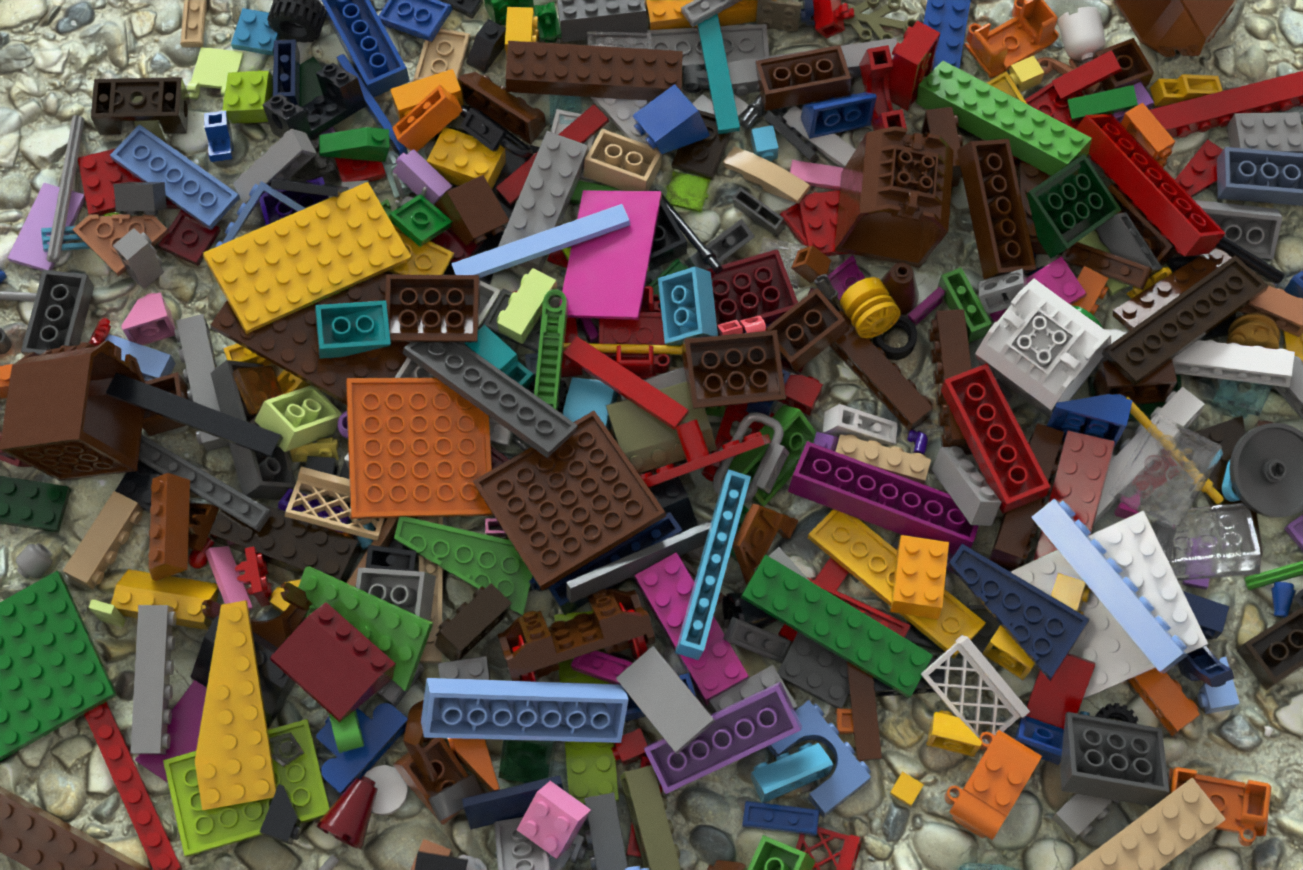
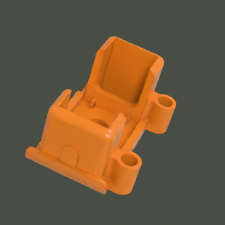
M1015 0L1011 12L1014 18L989 31L990 23L982 27L977 23L969 26L966 40L970 45L965 43L964 46L989 78H994L1009 70L1011 65L1039 53L1058 39L1059 33L1055 30L1058 17L1044 0Z
M998 730L996 735L990 732H983L980 735L979 739L981 741L986 739L989 744H985L983 741L981 743L980 750L985 751L984 755L964 788L951 786L944 795L945 801L953 805L949 813L953 815L952 818L955 822L981 838L988 837L991 840L994 839L1042 758V755L1001 730ZM950 792L955 793L957 798L951 797Z
M1176 767L1174 770L1172 768L1169 769V793L1167 796L1193 778L1226 819L1214 829L1239 833L1238 841L1243 846L1252 845L1256 836H1266L1272 789L1270 784L1248 780L1247 784H1245L1244 782L1197 774V770ZM1243 834L1249 835L1251 839L1244 838Z

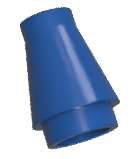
M1274 582V587L1271 588L1274 616L1285 618L1289 615L1296 590H1294V584Z

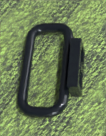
M461 105L463 111L460 115L465 119L460 127L490 150L496 152L501 145L518 157L531 158L533 156V150L488 115L474 107Z

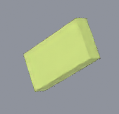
M94 599L91 600L88 608L100 621L119 627L124 626L126 619L114 605Z

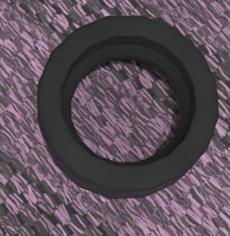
M900 315L893 327H899L908 334V342L905 346L894 348L886 345L882 340V334L873 337V344L885 352L887 359H903L912 353L916 345L917 330L915 324L903 315Z

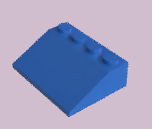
M1106 394L1058 402L1046 426L1064 432L1063 441H1065L1067 431L1115 441L1116 445L1127 426L1133 400L1126 399L1125 396L1120 394Z

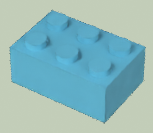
M692 267L658 278L665 344L681 345L684 339L718 336L710 271Z

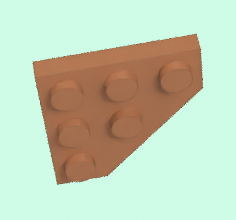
M112 214V216L88 215L72 229L118 276L124 273L126 269L113 247L116 242L133 228L140 234L144 232L152 241V246L156 245L169 233L168 229L154 215L145 214L143 216H131L130 214Z

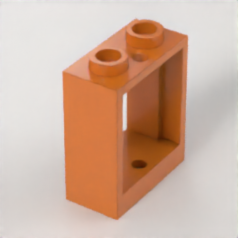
M1144 103L1127 111L1121 124L1164 167L1167 164L1168 157L1172 154V148L1176 141Z

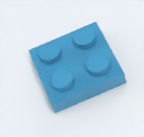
M242 8L231 42L232 48L274 56V40H279L280 35L269 26L267 21L269 13Z

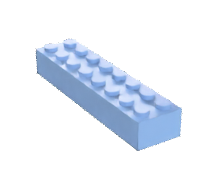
M1053 499L1031 518L1157 670L1165 674L1187 656L1184 651L1187 646L1178 636H1171L1168 632L1171 627L1159 615L1156 617L1152 613L1155 609L1152 604L1143 596L1139 597L1135 593L1139 589L1127 576L1123 578L1120 575L1123 570L1111 557L1107 559L1104 556L1107 552L1106 549L1095 538L1093 540L1089 538L1088 535L1091 532L1079 519L1077 521L1073 519V516L1076 514L1064 501L1059 503Z
M427 678L421 725L425 738L621 743L628 697L625 689L619 684Z

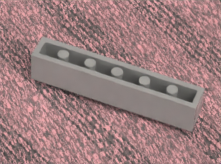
M203 314L176 320L178 329H175L174 332L177 342H181L182 349L179 350L181 362H185L186 365L183 375L186 383L190 384V390H187L188 398L190 401L220 412L210 374L217 368L208 323ZM196 431L197 441L199 445L203 444L206 451L229 446V442L202 431Z
M138 605L131 754H166V749L170 748V734H167V725L171 723L172 719L171 709H168L169 699H172L173 696L170 675H173L174 672L171 650L175 649V636H172V626L176 625L177 617L173 607L168 605Z

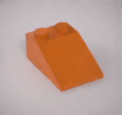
M447 738L454 755L458 754L460 761L490 792L500 790L485 739Z

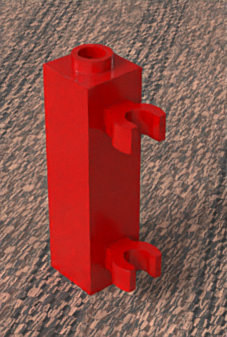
M813 0L815 29L825 38H830L845 31L843 19H851L855 16L854 8L849 9L847 3L841 4V0Z

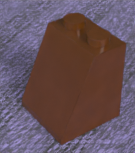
M484 175L447 191L434 205L452 220L450 228L466 246L473 242L475 245L484 242L487 239L486 236L490 234L493 236L499 235L505 231L504 226L509 222L507 215Z

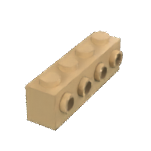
M840 434L835 451L923 485L931 459L926 458L923 454L907 453L898 447H885L877 441H863L851 434Z

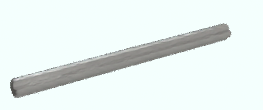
M74 115L72 117L47 253L48 262L58 263L60 259L84 125V118L82 116Z

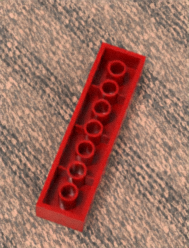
M1112 114L1086 115L1075 130L1092 138L1089 149L1090 159L1104 170V174L1118 185V189L1132 200V204L1146 215L1147 220L1156 225L1161 231V235L1165 239L1170 240L1179 254L1183 256L1209 254L1226 233Z

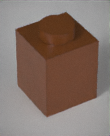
M812 245L798 250L791 269L809 283H813L818 276L828 275V268L832 260Z

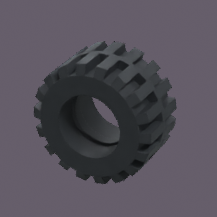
M273 0L267 21L271 29L280 36L289 40L296 39V42H314L320 36L327 12L324 5L318 0Z

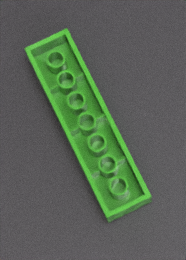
M942 61L918 85L916 104L927 110L952 107L954 115L958 117L959 127L983 140L1009 139L1013 156L1050 176L1083 154L1088 157L1091 137L945 61Z

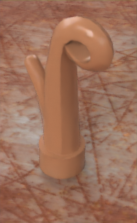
M1050 57L1037 59L1044 71V75L1051 72L1052 69L1063 75L1078 68L1073 59H1069L1070 66ZM1099 82L1085 89L1084 93L1087 95L1099 93L1103 83Z

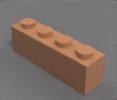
M1268 286L1265 292L1239 310L1243 314L1260 313L1274 320L1279 329L1299 337L1303 333V298L1292 296L1282 289Z

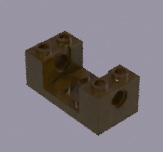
M182 77L94 79L91 119L99 135H120L122 133V121L159 120L165 134L187 133L189 94ZM136 96L143 97V99L138 103L132 102V100Z

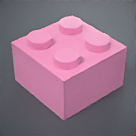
M549 781L537 791L516 830L558 859L570 848L591 809L552 781Z

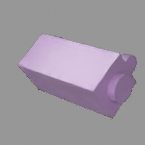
M414 149L407 155L402 153L395 161L397 166L392 172L397 174L398 178L417 196L426 187L425 198L433 205L447 191L452 189V185Z

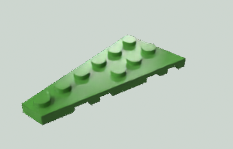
M310 566L305 567L298 588L306 592L307 599L317 608L327 602L396 664L392 680L404 691H409L433 622Z

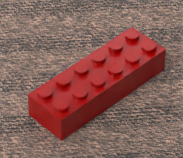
M986 363L945 379L941 392L987 484L1001 501L999 508L1002 514L1046 497L1050 485L989 365Z

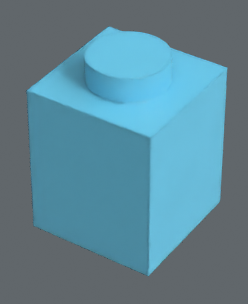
M773 125L752 129L751 143L754 154L770 162L777 159L779 148Z

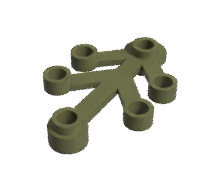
M866 0L855 7L848 5L849 9L854 8L855 16L851 19H843L844 26H851L862 43L871 41L872 31L879 40L893 38V35L888 32L885 33L881 26L902 30L904 35L907 28L914 26L917 20L911 18L906 21L884 18L885 15L900 9L901 0H888V4L869 15L862 12L870 7H877L880 0H876V2ZM860 22L867 23L871 30L864 29Z

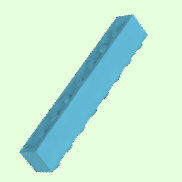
M728 469L722 481L677 643L676 654L699 660L704 652L751 476Z

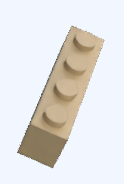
M113 491L66 564L63 572L70 579L92 590L96 585H99L104 578V572L108 565L115 561L117 551L121 545L128 541L131 529L140 522L143 512L141 506L132 499Z

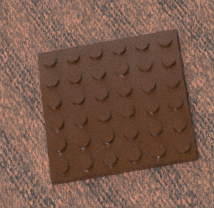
M595 411L576 420L574 423L578 425L577 431L548 458L533 447H530L473 481L478 492L541 590L553 585L666 517L662 506Z

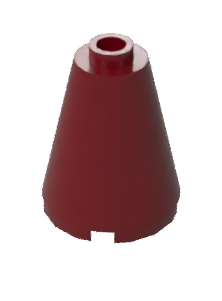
M362 776L361 779L356 778L321 818L316 827L347 845L361 849L378 791L374 787L376 782L365 776Z

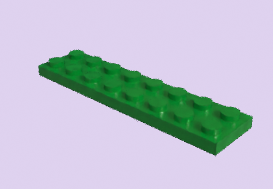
M766 554L741 595V598L908 698L912 696L922 677L921 673L927 668L933 656L931 653Z

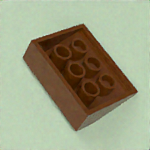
M386 274L385 300L387 303L390 342H478L480 313L479 275Z
M777 330L684 339L681 344L684 371L693 409L786 399Z

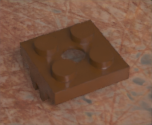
M189 503L188 551L202 552L219 508L212 504Z

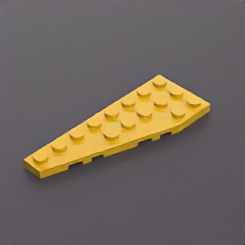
M247 600L222 604L220 608L195 755V767L202 810L273 798L277 790Z

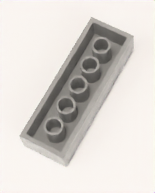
M549 131L546 132L498 247L561 225L583 172L585 157L589 152L588 145ZM548 254L518 265L528 269L534 268L541 272Z

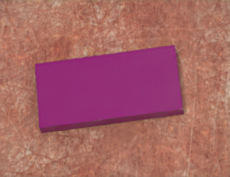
M196 680L193 681L171 711V723L167 725V734H170V748L166 749V754H139L135 759L137 763L167 783L163 760L197 750L207 688Z

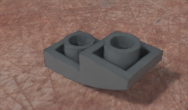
M471 774L454 785L439 791L428 798L438 821H441L464 809L463 798L480 795L483 792L475 775Z

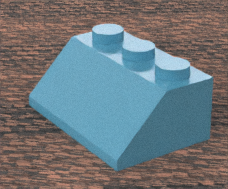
M807 743L798 748L799 752L792 755L789 752L776 757V761L769 765L767 762H763L753 768L754 771L751 772L750 778L762 803L771 801L830 775L833 763L819 743L815 745Z

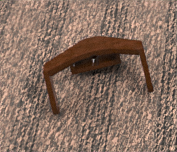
M289 582L281 584V588H284L281 596L284 601L290 603L281 615L264 621L250 619L252 631L277 648L302 623L310 609L306 592ZM210 599L202 602V605L206 606L205 609H202L206 618L213 621L216 616H219L220 604Z
M422 700L414 704L409 710L403 741L424 778L429 782H434L438 779L437 773L421 748L422 742L425 743L430 739L424 737L421 717L424 702Z

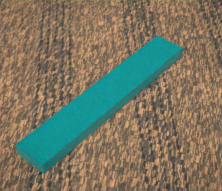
M718 14L699 23L697 27L718 134L740 131V124Z

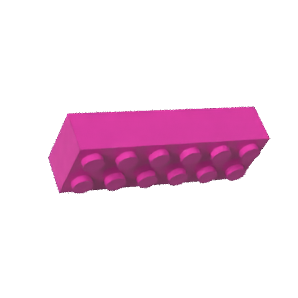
M677 552L635 575L636 584L675 651L694 586V581ZM714 616L704 652L699 660L677 654L685 670L690 674V678L705 705L709 704L710 699L749 677L730 643L723 640L724 633Z

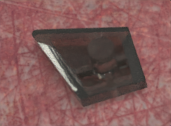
M291 732L269 738L272 759L283 767L304 754V751Z

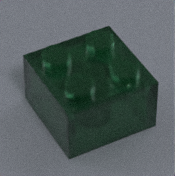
M503 740L498 778L522 783L550 778L553 772L557 741Z

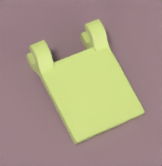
M201 47L192 80L187 85V92H190L189 99H199L200 87L221 89V96H225L228 72H239L244 55L243 52Z

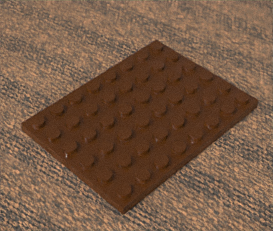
M382 273L248 334L245 333L228 301L225 302L210 325V328L346 405L347 378H395L407 359V356L403 354L404 347L410 343L390 342V346L345 357L319 359L315 316L316 305L385 301L386 275Z

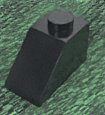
M488 19L476 34L467 64L485 74L505 47L506 28Z
M368 545L365 568L414 571L416 551Z
M279 784L260 832L264 836L292 845L293 841L297 840L301 834V820L288 790Z

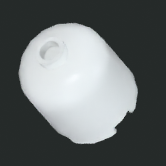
M1096 7L1078 8V13L1069 15L1066 12L1059 17L1058 25L1067 56L1071 59L1087 63L1093 60L1095 52L1105 48L1106 41L1101 12H1098Z

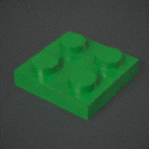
M421 194L389 214L390 221L419 247L449 229L452 224V220Z

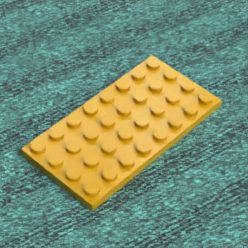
M368 182L340 193L339 197L333 196L203 252L207 265L246 334L406 263L411 259L408 250Z

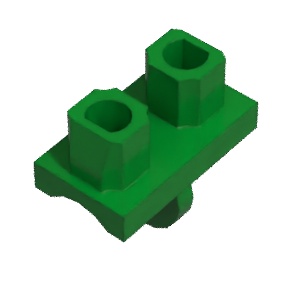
M554 2L541 6L533 5L534 14L538 16L540 41L552 43L556 42L557 38H562Z

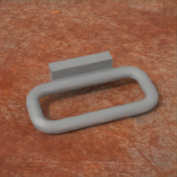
M758 412L750 413L743 418L732 441L739 439L741 443L750 424L756 421L774 430L771 443L747 489L744 503L752 500L758 489L770 494L790 453L784 446L780 445L784 434L780 422ZM734 456L722 460L714 475L713 488L718 495L723 478Z

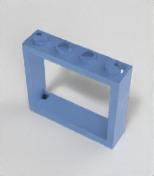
M261 181L259 185L255 184L249 192L251 198L247 204L243 203L237 211L239 217L235 223L231 222L225 230L227 236L223 242L219 241L215 247L236 238L264 192L297 212L305 208Z

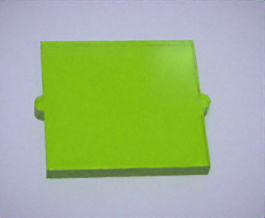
M673 171L670 184L667 185L666 199L672 206L701 213L705 199H708L707 192L710 179Z

